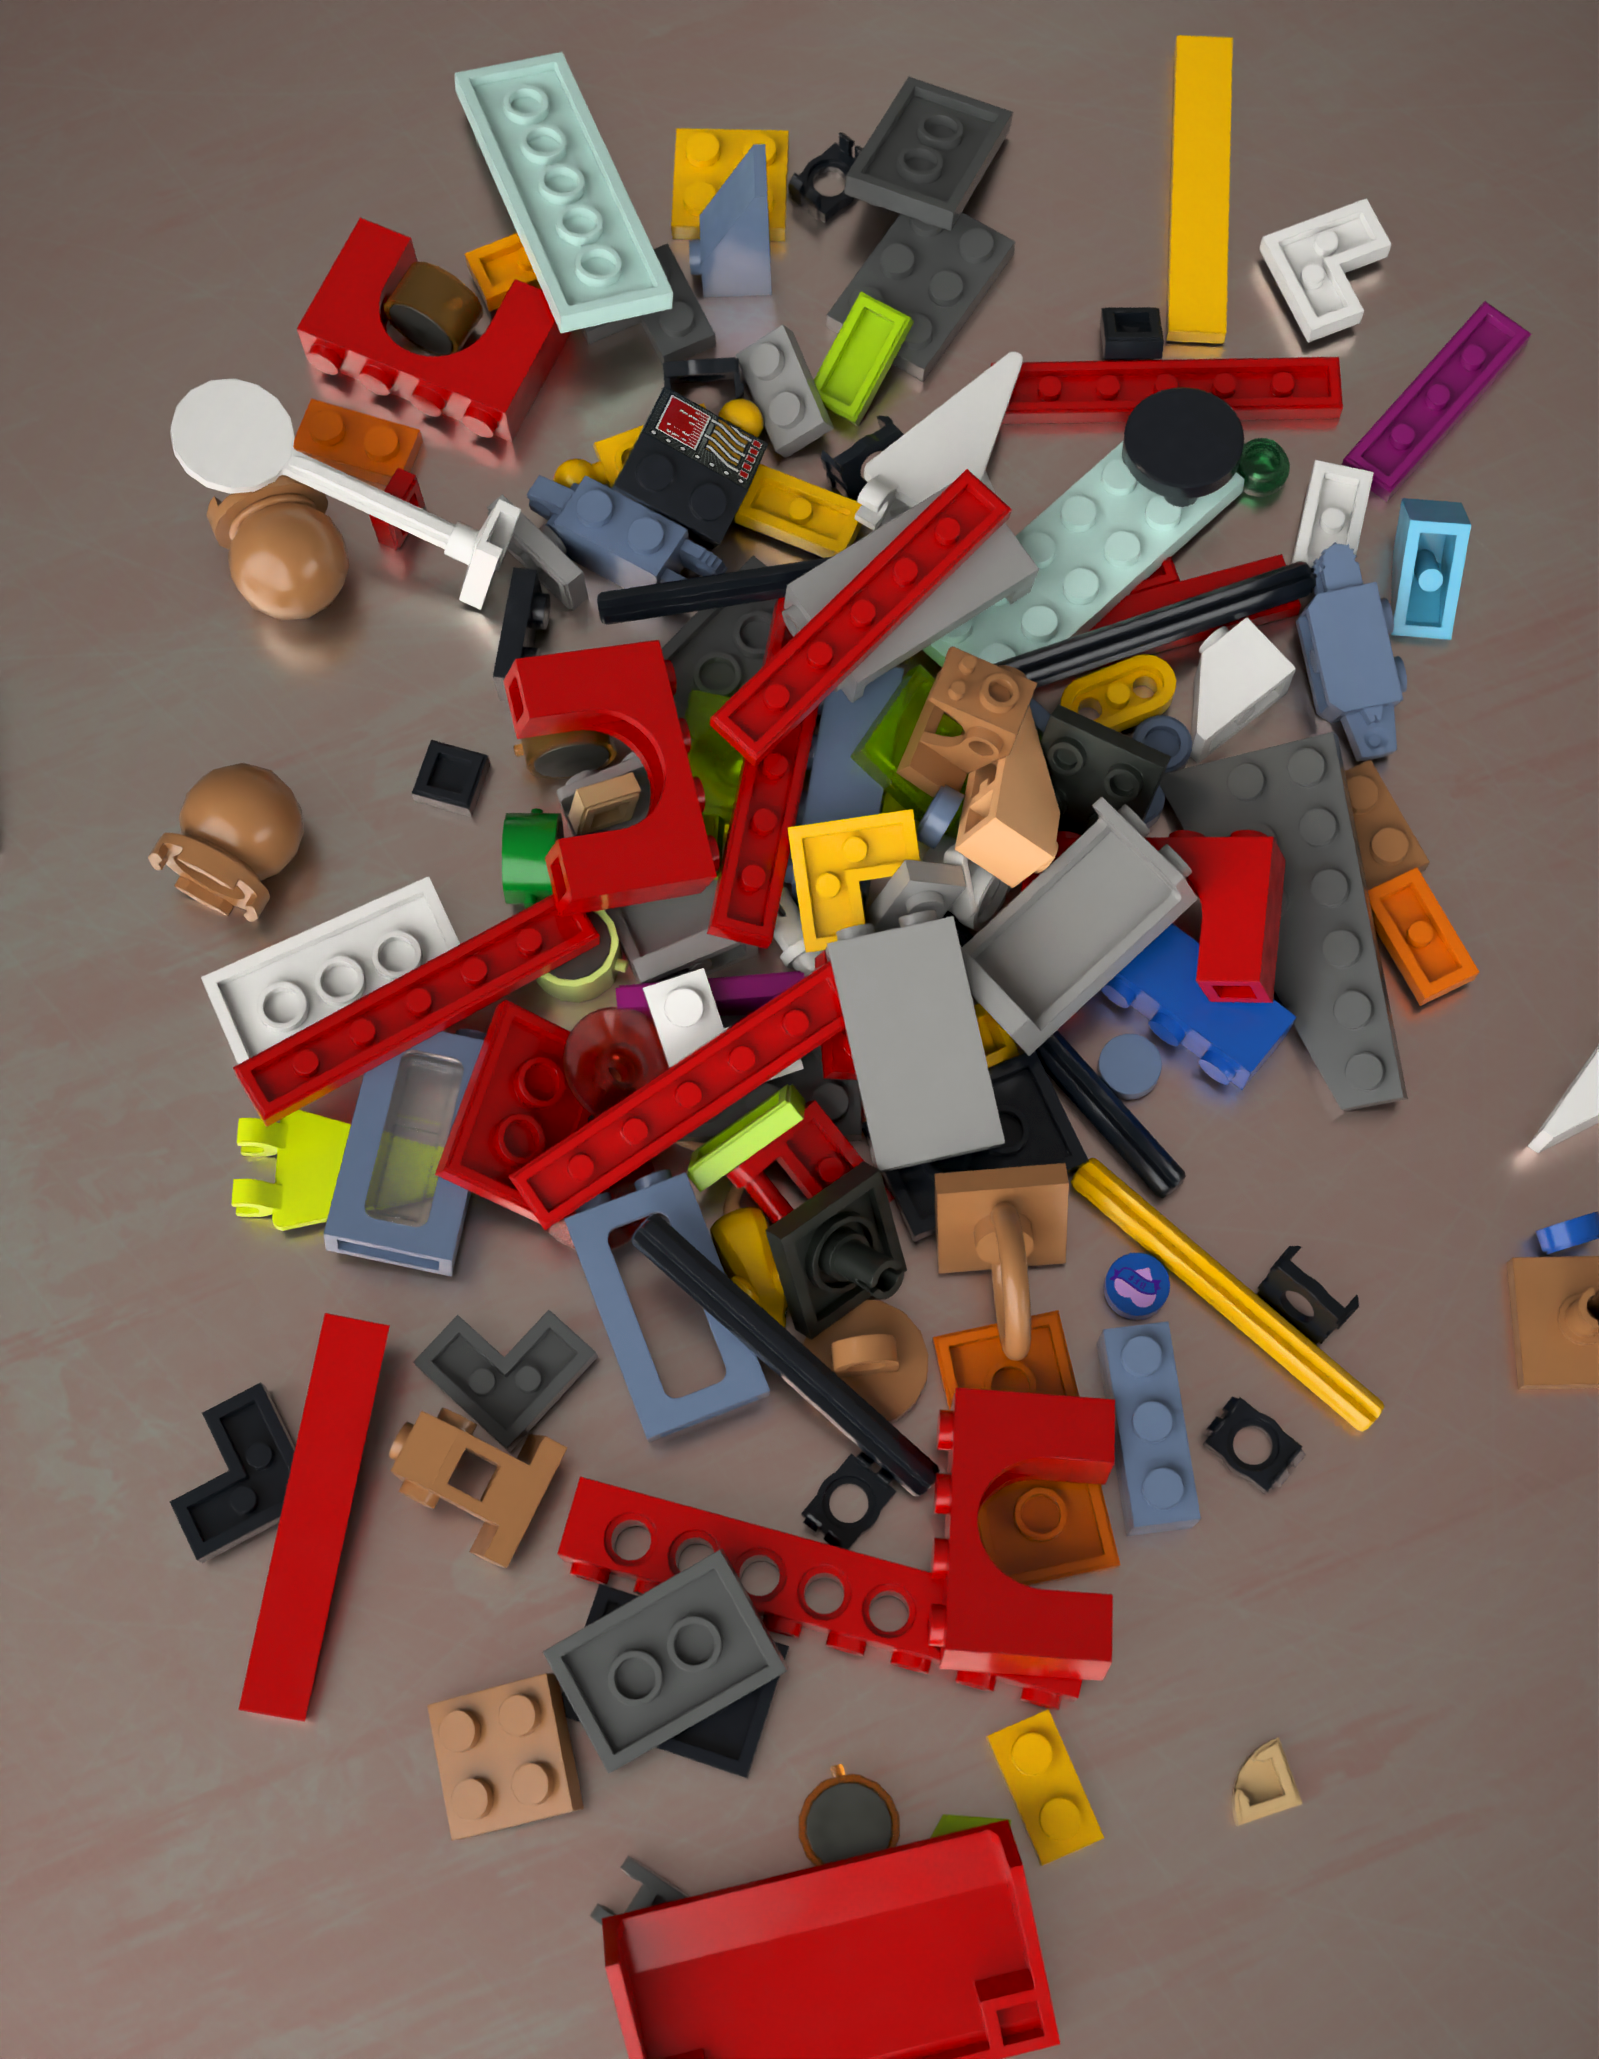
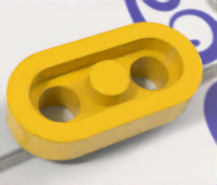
M1149 654L1136 655L1074 680L1064 690L1060 705L1078 714L1083 708H1092L1099 714V717L1093 721L1121 732L1140 724L1147 718L1163 714L1172 703L1176 689V677L1171 666L1163 659ZM1137 686H1146L1153 691L1154 695L1149 698H1141L1134 693L1133 689Z

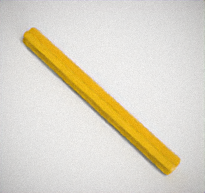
M1091 1157L1088 1159V1163L1075 1172L1071 1181L1073 1188L1359 1431H1365L1381 1415L1385 1406L1377 1396L1098 1159Z

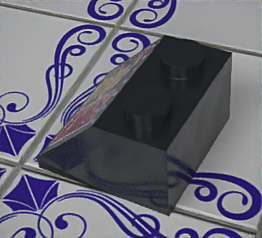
M664 386L611 489L688 529L689 537L714 549L722 542L745 498L768 443Z

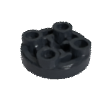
M1170 388L1148 396L1131 412L1124 431L1122 459L1130 473L1145 488L1164 496L1165 500L1173 506L1187 507L1194 504L1197 498L1219 490L1235 475L1241 462L1244 447V431L1235 411L1221 398L1195 388Z

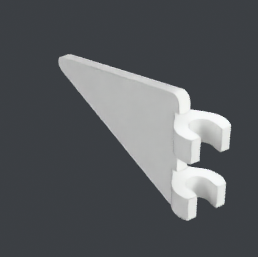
M1018 352L1006 354L869 461L864 467L863 474L864 479L868 483L858 495L857 502L862 506L856 512L854 520L875 531L884 520L895 498L914 507L953 483L966 469L982 481L1021 370L1022 355Z

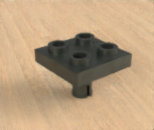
M1058 704L1050 715L1040 741L1060 810L1058 831L1083 835L1099 819V815L1092 805L1100 797H1103L1116 811L1126 804L1144 822L1171 756Z
M864 1161L765 1230L794 1328L810 1340L871 1296L879 1300L893 1296L900 1288L904 1272L907 1271L881 1171Z

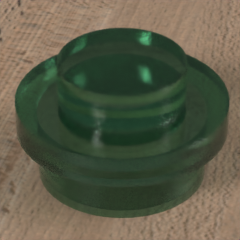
M1256 438L1245 443L1241 462L1236 471L1245 479L1243 492L1257 497L1269 496L1278 492L1287 481L1290 463L1283 448L1271 439Z

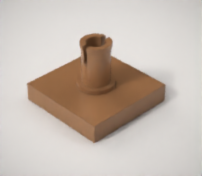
M1599 1256L1511 1258L1507 1262L1518 1390L1599 1388Z

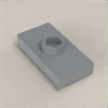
M502 494L487 507L488 516L499 499L511 505L513 504ZM520 512L507 550L526 569L537 570L540 582L568 609L571 608L574 611L588 599L583 571L565 555L567 552L566 548L552 529L546 525H542L538 529Z

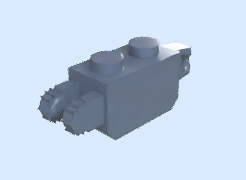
M539 475L527 492V498L530 500V509L548 520L546 526L552 529L563 542L567 551L565 555L572 561L624 589L687 579L679 575L684 567L702 576L723 574L728 569L723 560L718 558L717 555L690 541L688 529L586 475L580 484L573 483L571 488H567Z
M1334 542L1332 546L1321 552L1322 555L1319 559L1316 558L1313 562L1314 565L1311 569L1316 580V586L1314 587L1315 597L1304 608L1296 620L1316 714L1329 723L1341 722L1356 761H1366L1391 755L1397 750L1394 707L1403 701L1402 692L1407 690V674L1401 657L1393 656L1389 634L1393 632L1394 619L1388 599H1380L1377 582L1363 584L1359 563L1355 561L1357 555H1354V549H1350L1349 544L1344 545Z

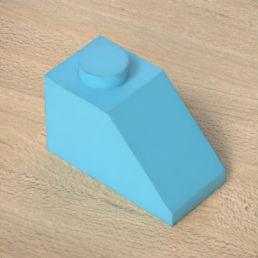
M1401 499L1392 555L1391 609L1394 629L1391 635L1451 640L1471 523L1462 502Z

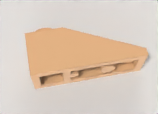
M1030 705L1010 755L969 773L955 845L956 851L1011 888H1014L1032 873L1043 872L1052 863L1058 851L1056 839L1060 810Z

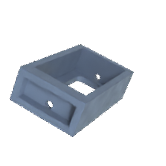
M670 1169L661 1170L634 1182L637 1191L612 1200L610 1192L598 1194L576 1209L575 1215L564 1219L649 1443L770 1396V1389L757 1356L704 1308L703 1310L726 1367L724 1379L719 1383L680 1398L668 1396L663 1389L608 1244V1237L618 1227L652 1214H663L669 1219L671 1226L725 1274L686 1172L672 1177Z

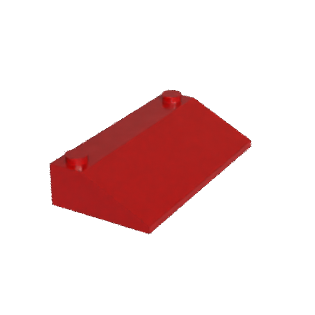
M1008 1819L602 1918L605 1969L629 2059H1003L1061 2044L1024 1866Z

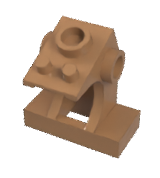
M950 647L945 656L946 660L943 667L937 673L896 773L933 798L941 786L944 787L945 784L960 792L968 773L1010 755L1037 686L1036 682L1027 679L1024 673L1014 667L1007 665L997 666L958 648ZM943 713L962 726L963 730L960 736L949 737L935 734Z
M443 1407L437 1418L421 1411L415 1424L406 1422L402 1426L389 1453V1457L395 1460L390 1471L403 1482L398 1492L431 1509H435L441 1498L482 1520L484 1524L469 1552L491 1564L507 1568L567 1447L547 1436L529 1434L516 1459L472 1436L477 1424ZM464 1450L496 1466L480 1500L448 1484Z

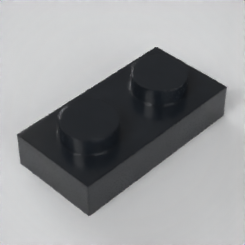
M513 567L493 672V680L499 700L503 702H508L503 680L513 662L518 658L540 656V649L534 648L537 629L546 630L551 604L550 594L542 593L537 570Z

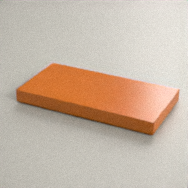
M1059 1310L1031 1316L1030 1351L1024 1359L1018 1361L1007 1358L1003 1353L997 1323L932 1338L948 1410L951 1409L955 1388L1080 1397ZM1047 1480L1020 1481L1005 1486L994 1493L984 1503L978 1513L979 1535L986 1553L1004 1574L1026 1586L1032 1587L1119 1568L1121 1565L1101 1484Z

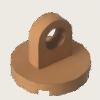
M865 1300L815 1338L810 1340L806 1337L803 1345L891 1424L897 1422L916 1404L927 1383L929 1354L921 1331L903 1311L883 1301Z

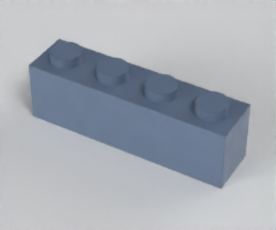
M894 667L866 685L863 696L853 703L849 701L842 689L837 692L832 691L819 704L817 715H822L818 735L813 734L806 770L812 771L808 791L802 790L795 826L883 813L903 694L904 668ZM790 849L784 883L792 884V899L799 906ZM871 879L860 881L865 912Z

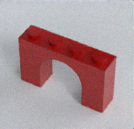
M359 218L297 327V332L308 361L324 373L336 375L340 372L357 379L364 387L378 395L387 396L391 393L409 400L417 409L427 415L438 417L443 414L463 422L470 431L479 436L491 438L495 435L513 442L572 331L560 333L542 289L514 279L487 330L469 347L444 356H424L402 348L388 335L392 321L390 308L415 270L419 268L412 238Z
M653 640L515 659L503 682L517 739L580 730L602 732L622 741L637 755L647 772L650 783L651 798L646 818L623 829L558 839L545 856L558 916L563 917L701 894L717 877L716 872L720 866V855L715 838L706 833L702 816L705 809L704 788L700 778L692 776L687 755L691 749L690 731L686 720L678 718L673 698L677 688L676 674L671 661L664 660L660 641Z
M1189 830L1171 832L1169 837H1145L1157 851L1166 844L1170 846L1192 870L1186 881L1195 895L1200 898L1202 907L1196 982L1210 1002L1273 1003L1286 859L1274 837L1255 830H1237L1232 832L1230 837H1205L1199 832ZM1058 831L1056 839L1058 851L1052 863L1082 835ZM1034 872L1024 879L1021 892L1041 873Z
M955 1388L951 1409L939 1410L936 1446L937 1450H948L947 1473H936L934 1513L946 1514L945 1538L934 1537L931 1579L943 1580L942 1604H931L928 1646H940L939 1669L1103 1681L1112 1664L1113 1594L1039 1589L1013 1580L1004 1574L986 1553L979 1535L978 1513L984 1503L994 1493L1005 1486L1020 1481L1047 1480L1105 1485L1114 1465L1115 1399Z

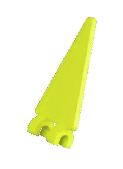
M297 1110L282 1118L280 1123L275 1122L268 1127L265 1126L260 1118H239L237 1145L241 1146L242 1156L265 1157L277 1154L275 1184L256 1179H233L231 1204L233 1207H236V1215L242 1217L272 1215L274 1226L281 1231L327 1222L351 1124L302 1110ZM382 1133L365 1201L366 1213L433 1200L438 1176L435 1175L444 1150Z

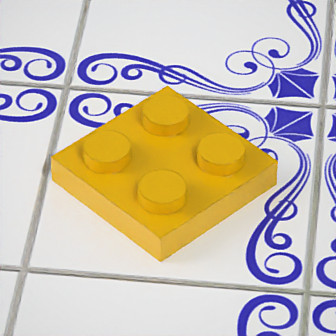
M676 128L671 218L672 239H700L699 215L750 148L755 144H765L770 241H785L789 130Z

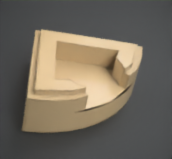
M1279 1737L1267 1741L1256 1748L1243 1762L1236 1775L1232 1789V1812L1236 1826L1303 1804Z

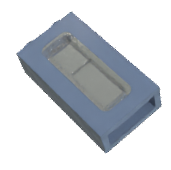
M459 1029L456 1031V1034L441 1031L364 1073L324 1230L327 1251L452 1277L471 1191L436 1176L435 1172L483 1045L485 1033L472 1029Z

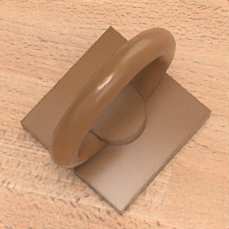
M1066 1163L935 1174L936 1256L938 1272L942 1274L991 1269L1000 1343L1003 1353L1007 1358L1014 1361L1024 1359L1028 1355L1031 1346V1304L1027 1266L1066 1263L1069 1192Z

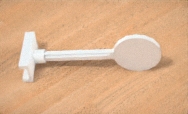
M239 379L210 380L191 389L176 406L170 435L174 455L186 473L207 488L230 494L255 492L275 482L281 475L288 476L445 549V555L467 564L459 600L481 610L494 573L499 571L504 561L522 509L499 499L480 531L460 521L453 524L295 450L293 447L295 438L291 417L278 398L257 384Z

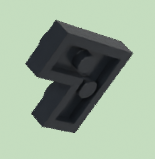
M261 1382L202 1413L229 1471L170 1501L196 1560L201 1563L263 1532L280 1521L295 1446L266 1386Z

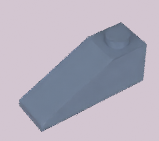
M755 144L699 215L700 239H689L691 275H702L704 298L772 295L765 144Z

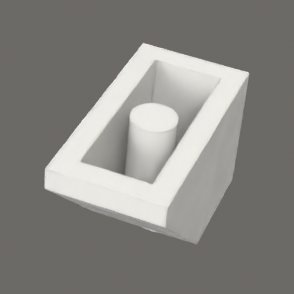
M1248 617L1231 630L1226 626L1217 629L1199 648L1201 657L1194 677L1191 724L1192 751L1190 757L1197 764L1287 694L1296 671L1295 666Z

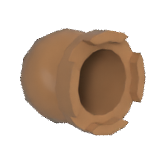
M285 475L279 476L275 482L255 492L230 494L222 502L214 496L209 503L206 514L219 545L229 550L230 573L236 588L253 609L280 621L308 619L330 607L344 586L350 566L343 536L332 519L325 514L329 504L326 495Z
M239 763L210 771L188 791L179 814L181 834L165 832L160 836L148 859L155 870H162L166 864L180 875L174 886L199 903L227 916L230 915L234 906L245 909L246 911L243 916L247 921L253 922L259 918L270 899L268 889L261 881L280 873L297 854L304 829L302 809L291 788L272 770Z

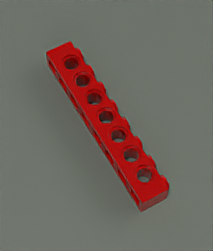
M579 1478L557 1553L563 1561L572 1563L570 1575L603 1585H608L610 1574L636 1581L633 1592L642 1595L680 1573L678 1560L682 1551L689 1545L696 1543L705 1544L714 1552L723 1548L740 1581L746 1567L756 1561H767L773 1564L779 1571V1582L776 1588L769 1594L756 1596L747 1592L759 1615L763 1616V1622L768 1631L799 1638L802 1627L828 1634L825 1644L827 1647L859 1656H864L867 1645L893 1652L890 1664L924 1674H929L931 1663L940 1665V1646H928V1626L931 1604H942L943 1580L931 1579V1572L588 1478ZM639 1526L648 1530L651 1535V1544L644 1556L636 1560H625L617 1555L615 1549L616 1540L624 1529ZM821 1578L834 1580L841 1586L844 1592V1599L840 1607L827 1614L813 1611L805 1601V1593L809 1585ZM894 1596L905 1604L908 1611V1620L902 1628L886 1632L878 1629L872 1623L869 1610L873 1602L878 1598ZM957 1670L955 1682L972 1688L994 1692L996 1681L1023 1688L1020 1700L1059 1710L1062 1699L1074 1702L1079 1698L1083 1679Z

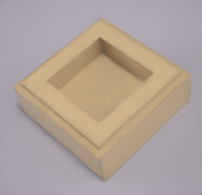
M633 772L576 789L568 815L576 835H584L631 820L641 793L640 786Z

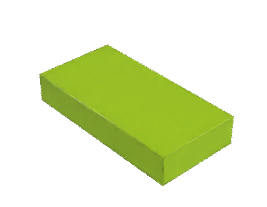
M863 292L859 293L814 378L815 385L827 410L857 426L860 425L914 323L911 317Z
M787 1084L693 1151L687 1176L697 1189L702 1192L804 1119L805 1099L793 1084L790 1086Z

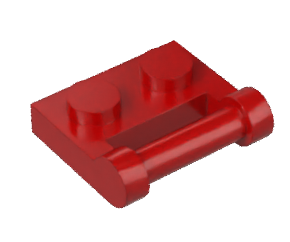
M816 1100L805 1104L804 1119L731 1170L726 1176L736 1189L744 1187L774 1224L794 1209L763 1172L772 1162L777 1160L809 1200L864 1160ZM885 1187L888 1201L890 1203L894 1199V1197Z

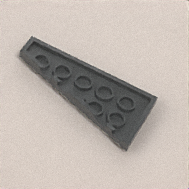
M1334 732L1164 773L1159 785L1184 830L1199 832L1205 837H1230V834L1237 830L1259 831L1267 836L1274 837L1286 859L1274 991L1283 1007L1297 1017L1293 1025L1340 1109L1350 1111L1408 1099L1338 736Z

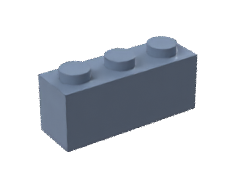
M1169 1322L1103 1329L1096 1344L1105 1399H1115L1114 1460L1126 1536L1190 1529L1201 1519Z

